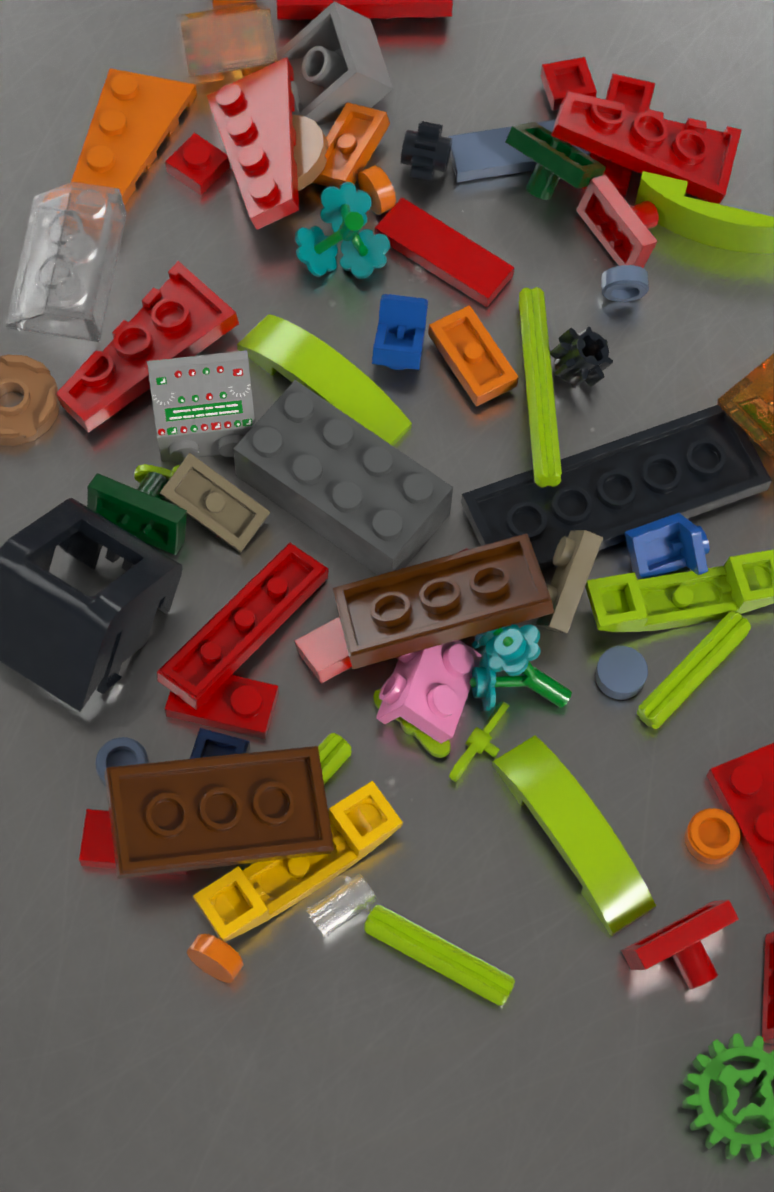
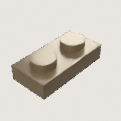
M191 453L187 455L160 492L161 496L172 504L187 510V515L239 553L244 550L270 514L269 510Z
M586 530L570 531L568 537L564 536L560 540L553 557V564L557 566L551 585L546 584L552 600L554 613L538 617L536 625L553 632L568 634L603 537Z

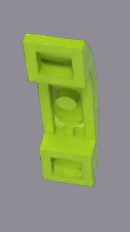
M643 171L635 205L644 201L652 202L658 211L659 225L682 237L719 249L757 254L774 253V217L685 197L688 181Z
M268 314L237 344L239 351L247 350L248 358L271 376L278 371L292 383L294 380L298 381L392 446L412 427L411 421L399 407L353 363L313 334L285 319Z
M774 549L731 556L724 566L708 568V572L697 575L693 571L637 580L635 572L587 580L585 588L597 629L608 632H643L672 629L723 619L731 611L742 614L773 604Z
M536 735L492 761V766L519 805L526 804L582 884L581 894L611 937L655 909L656 904L640 873L602 813L565 765Z

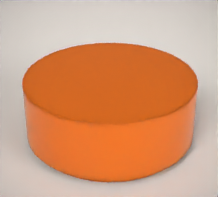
M373 165L358 173L360 190L366 191L370 195L372 200L370 209L375 214L380 215L395 206L396 195L390 179L380 167Z
M708 808L699 811L692 817L685 831V844L688 851L694 858L706 864H719L728 860L740 842V829L736 820L729 813L721 809Z
M199 934L187 950L188 957L196 966L215 979L225 983H232L243 967L242 958L238 952L223 940L210 934Z

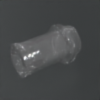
M361 874L352 879L347 875L343 878L345 884L312 907L309 906L305 909L324 938H327L330 933L363 910L366 914L370 913V905L378 901Z

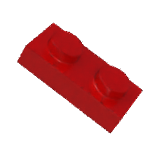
M231 675L197 710L170 691L165 706V713L167 717L266 740L279 688L278 685Z

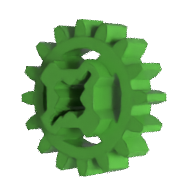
M740 1033L734 1034L729 1039L728 1049L716 1039L708 1046L712 1059L699 1053L692 1061V1064L700 1074H688L683 1081L685 1086L695 1090V1094L687 1097L682 1102L683 1108L696 1109L698 1117L689 1125L691 1130H700L705 1127L710 1132L705 1146L710 1149L720 1141L725 1143V1155L730 1160L737 1156L741 1148H745L749 1162L756 1161L761 1157V1145L772 1156L774 1155V1097L771 1085L772 1079L774 1081V1050L770 1054L763 1051L764 1040L762 1036H757L747 1047L744 1046ZM733 1061H746L755 1065L752 1069L737 1070L731 1064L728 1066L724 1064ZM756 1080V1085L751 1090L753 1094L749 1099L750 1104L745 1108L742 1107L733 1115L732 1111L738 1104L736 1101L740 1095L739 1091ZM709 1090L717 1098L719 1110L717 1116L710 1104ZM752 1124L757 1129L763 1128L766 1131L759 1134H742L734 1130L738 1125Z

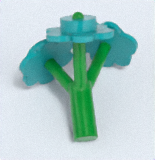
M344 182L340 188L333 186L326 188L321 194V202L324 207L320 211V218L325 223H331L335 233L330 236H324V232L319 226H313L310 229L305 227L298 229L295 232V241L299 246L296 250V255L301 262L307 265L308 270L314 276L320 277L327 271L331 272L337 268V261L335 259L338 253L337 243L343 240L340 247L344 255L340 259L341 267L346 271L351 270L356 278L364 279L372 274L374 268L379 269L386 264L387 258L385 253L390 248V241L383 234L374 235L370 229H364L358 234L362 226L367 223L365 212L372 205L371 197L366 191H356L355 185L351 182Z
M513 624L475 636V641L471 644L472 647L477 649L481 645H486V652L483 654V659L480 660L479 667H473L470 685L474 698H481L484 711H490L491 708L495 707V687H528L560 708L567 704L572 691L530 663L541 653V649L537 644L540 639V632L536 626L529 624L519 628L518 625ZM504 670L510 676H496V672Z

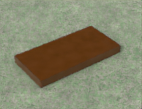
M528 534L333 588L353 669L554 613L552 600Z
M318 746L106 767L104 774L117 879L323 855L334 851Z

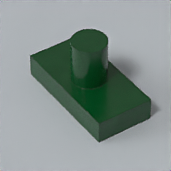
M530 122L511 127L505 143L537 163L526 186V190L531 195L542 200H550L560 178L578 189L588 186L591 179L603 176L606 166L571 144L551 136L552 132L538 123Z
M148 472L135 489L97 473L87 486V507L142 541L174 555L178 553L185 542L187 510L164 501L165 498L160 495V492L169 480L162 474Z

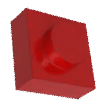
M585 57L542 64L540 77L552 111L560 109L567 91L596 97L597 90Z
M194 132L165 161L168 174L202 196L230 168V161L226 153Z

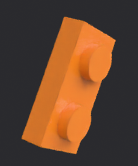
M347 102L326 136L329 150L327 149L325 154L327 162L324 170L312 183L340 188L344 182L355 184L358 179V173L363 171L390 125L387 112Z
M470 305L429 324V337L476 407L517 387L518 375Z

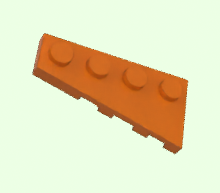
M109 68L60 212L63 224L108 232L135 191V183L144 169L149 170L157 158V149L166 136L170 137L179 124V116L185 107H190L196 99V84Z

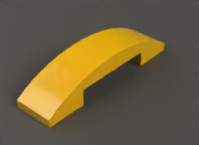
M373 780L329 808L328 813L334 844V851L330 854L256 862L244 870H241L238 866L193 895L194 901L221 940L226 942L292 907L349 869L402 827V820Z

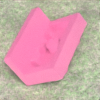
M456 640L396 657L398 662L393 675L384 683L379 694L382 703L376 719L383 724H387L398 717H402L440 744L453 738L471 688L470 679L472 678L473 667H478L482 655L461 640Z

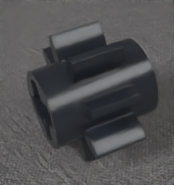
M422 121L419 123L418 131L407 129L402 145L400 163L412 166L410 177L431 181L434 178L435 171L446 172L451 154L452 138L441 136L443 125Z
M589 326L579 334L571 327L558 338L560 344L550 351V355L555 358L556 376L559 375L564 381L571 383V387L574 389L584 381L592 387L605 377L603 370L613 363V360L608 357L609 348L606 339L593 332Z

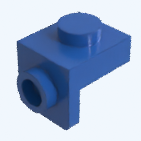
M383 294L381 296L372 364L383 365L393 370L420 369L428 311L427 299Z
M680 513L625 532L632 571L635 572L638 580L662 576L684 567H688L697 575L708 572L705 557L710 551L708 538L701 526H696Z

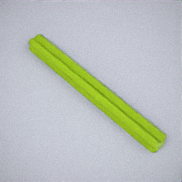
M525 287L519 292V311L534 481L539 487H555L561 482L562 470L545 296L543 290L539 287L532 289Z

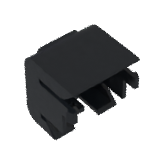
M69 498L13 535L0 548V661L79 712L82 711L96 688L98 692L104 694L122 678L119 675L122 663L146 644L157 609L166 615L170 612L182 575V564L76 499ZM57 545L64 552L93 570L96 569L101 548L104 546L107 548L105 558L114 563L122 557L124 561L121 568L126 572L96 595L87 596L50 573L49 570Z

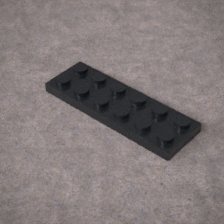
M726 401L560 459L562 470L561 482L555 487H539L534 481V469L463 493L461 504L481 546L528 534L540 570L543 571L556 566L553 564L556 548L564 536H569L570 531L586 530L603 537L599 550L626 541L625 532L676 513L682 514L687 519L766 491L769 489L772 480L745 429L742 427L740 420L737 421L732 417L736 413L728 412L723 407V404H729L732 407L730 401Z

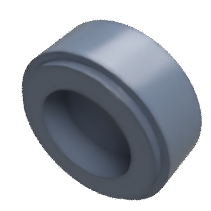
M633 265L616 266L604 271L601 275L603 296L616 302H630L642 298L649 291L648 272L642 267Z
M615 646L606 650L599 658L595 670V680L600 690L607 696L619 700L630 699L636 696L644 687L648 676V665L645 658L637 650L628 646Z
M119 737L108 741L100 748L96 756V770L104 786H106L104 774L106 767L149 763L145 748L138 741L127 737Z

